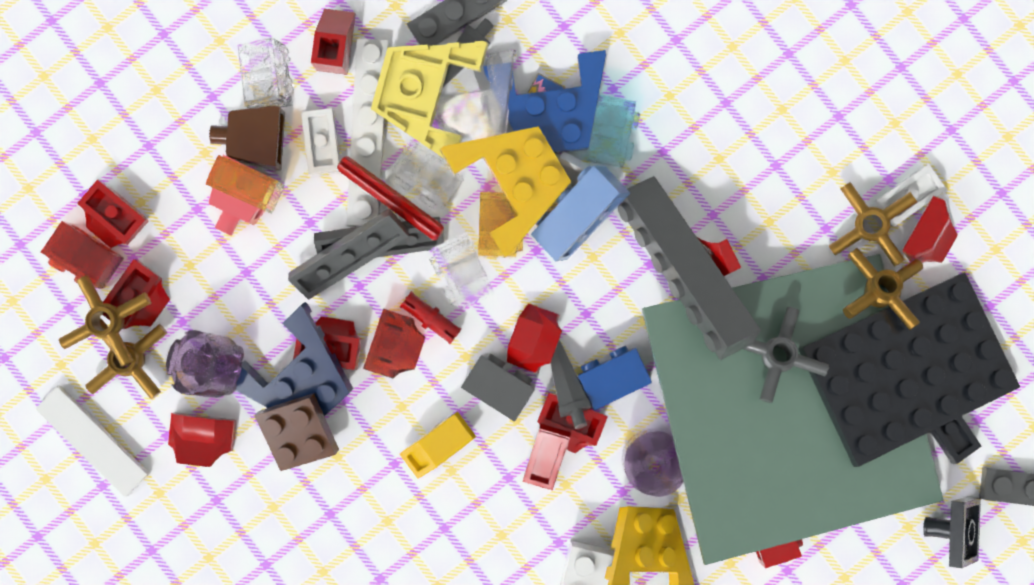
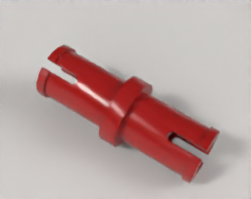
M412 291L400 305L401 309L403 308L423 323L421 327L425 330L427 328L431 329L447 341L449 345L462 330V328L440 314L438 307L432 308Z

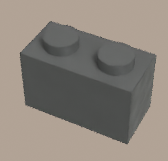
M491 353L487 358L481 355L461 388L515 422L535 391V388L530 385L533 379L518 370L513 375L503 368L506 362Z

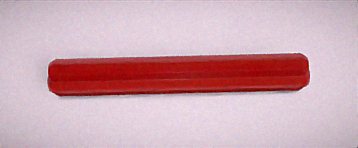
M344 156L338 163L337 169L341 174L430 239L436 241L442 235L444 226L352 158Z

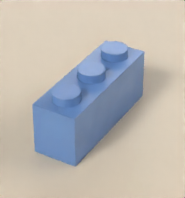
M593 165L585 168L577 177L579 182L572 189L564 191L556 200L558 205L551 212H546L536 223L538 227L531 235L555 262L568 260L630 194L628 189L606 166Z

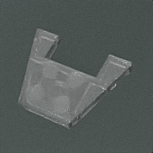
M509 49L486 54L490 88L440 98L432 128L463 136L462 142L506 133L509 113L507 107L509 92L512 90L513 84L512 71L513 63L516 62V50ZM438 155L440 161H445L444 158Z

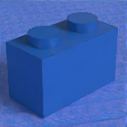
M625 345L610 352L611 359L599 363L598 359H595L581 366L583 372L577 374V377L587 398L590 400L593 410H597L652 384L636 348L628 350Z

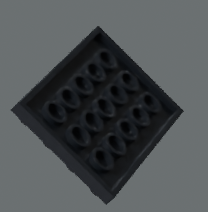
M965 272L902 300L920 321L911 330L906 327L889 306L798 349L803 356L829 364L826 376L810 371L809 373L853 467H860L1020 388L1016 376Z

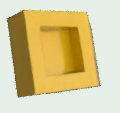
M457 411L437 424L425 436L406 447L399 455L417 479L440 466L477 436Z

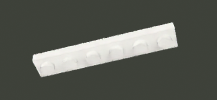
M357 38L350 158L379 179H382L385 118L371 110L389 42L388 40ZM349 179L346 226L360 227L380 214V201Z

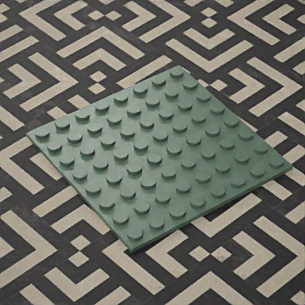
M880 254L866 257L878 272L884 270ZM851 260L732 287L761 329L756 338L758 341L766 343L770 339L778 337L786 308L793 307L798 309L799 315L791 338L796 344L797 349L889 307L888 305L883 308H877L871 305L852 319L844 315L843 308L864 294L867 282L866 277ZM879 285L882 291L888 293V290L884 286ZM680 299L641 308L704 565L944 501L927 434L860 467H853L809 371L793 366L790 370L781 372L773 402H764L760 400V395L768 368L763 364L761 355L742 349L720 360L716 353L711 352L706 346L704 335L698 326L693 325L688 319L686 308ZM774 347V358L779 362H786L787 356L785 351L779 347Z

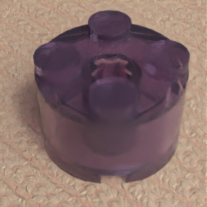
M189 330L184 333L186 335L181 340L176 339L173 342L166 359L167 375H172L174 384L171 385L177 392L209 398H219L224 395L233 394L237 387L244 358V350L241 346L237 345L228 336L198 330Z
M647 429L636 433L627 441L622 450L621 465L626 478L635 489L646 495L662 497L675 492L681 487L683 478L671 434L659 429ZM652 455L662 458L658 462V469L647 466L651 462L650 457Z

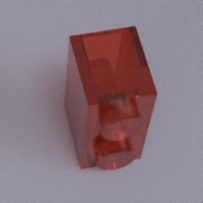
M66 221L60 222L40 252L49 258L47 263L56 270L63 273L67 270L75 275L74 282L83 276L89 275L94 287L100 289L105 288L124 260L123 256L75 224Z

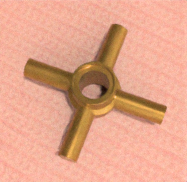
M851 182L840 188L858 215L855 220V228L829 245L835 256L863 238L867 241H877L894 267L905 261L887 233L890 229V220L917 203L912 193L909 192L882 210L877 207H868ZM876 215L882 220V228L879 232L871 234L864 230L863 221L867 216Z
M858 248L847 255L867 279L864 294L843 308V313L847 318L852 319L871 305L877 308L889 305L909 330L920 323L899 298L903 289V283L923 270L924 267L920 260L914 259L897 272L890 269L878 272ZM879 285L884 286L888 290V293L882 291Z
M89 275L79 278L76 282L91 309L86 314L83 326L58 339L61 347L67 349L94 335L99 338H107L121 367L133 362L134 360L119 332L124 326L125 317L151 304L149 296L144 292L118 307L112 304H103ZM105 312L110 317V325L107 329H103L100 325V317Z
M101 318V319H100V325H101V327H102L103 329H107V328H108L107 324H106V323L103 321V319ZM158 324L135 344L124 342L134 360L127 368L125 366L121 367L107 338H101L110 349L107 355L108 366L85 384L86 389L91 394H94L116 375L132 376L151 400L157 397L161 391L142 367L145 363L144 352L168 334L166 329L161 324Z

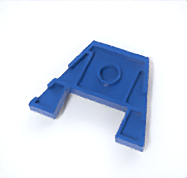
M606 50L577 54L581 87L516 95L512 62L483 66L484 74L513 132L539 126L555 154L587 150L589 148Z

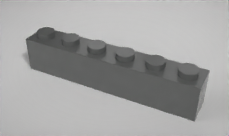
M653 176L627 188L630 194L618 206V213L621 219L629 223L634 231L637 243L641 247H645L651 256L655 270L659 273L662 272L668 281L671 294L676 299H680L686 308L688 319L693 325H697L704 335V341L711 352H715L718 358L722 360L753 344L761 329L656 177Z

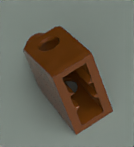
M280 106L229 111L227 126L211 125L209 130L210 144L226 145V156L236 161L282 171L285 111Z

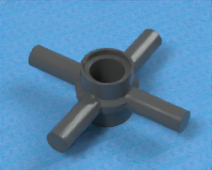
M793 307L786 308L778 337L772 338L766 343L755 340L753 344L743 349L761 355L763 364L768 368L760 395V400L767 403L773 402L781 372H786L795 366L826 376L829 369V364L798 354L797 346L791 338L799 310ZM774 347H779L785 351L787 356L786 362H779L774 358Z

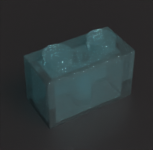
M599 94L589 148L587 150V162L623 168L625 160L631 161L634 150V142H629L631 129L637 130L640 112L635 111L636 101Z

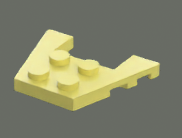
M475 41V43L460 44L457 42L447 43V45L388 47L371 110L444 158L439 151L440 148L461 143L463 139L461 135L432 128L448 66L452 64L481 72L489 44L485 41Z

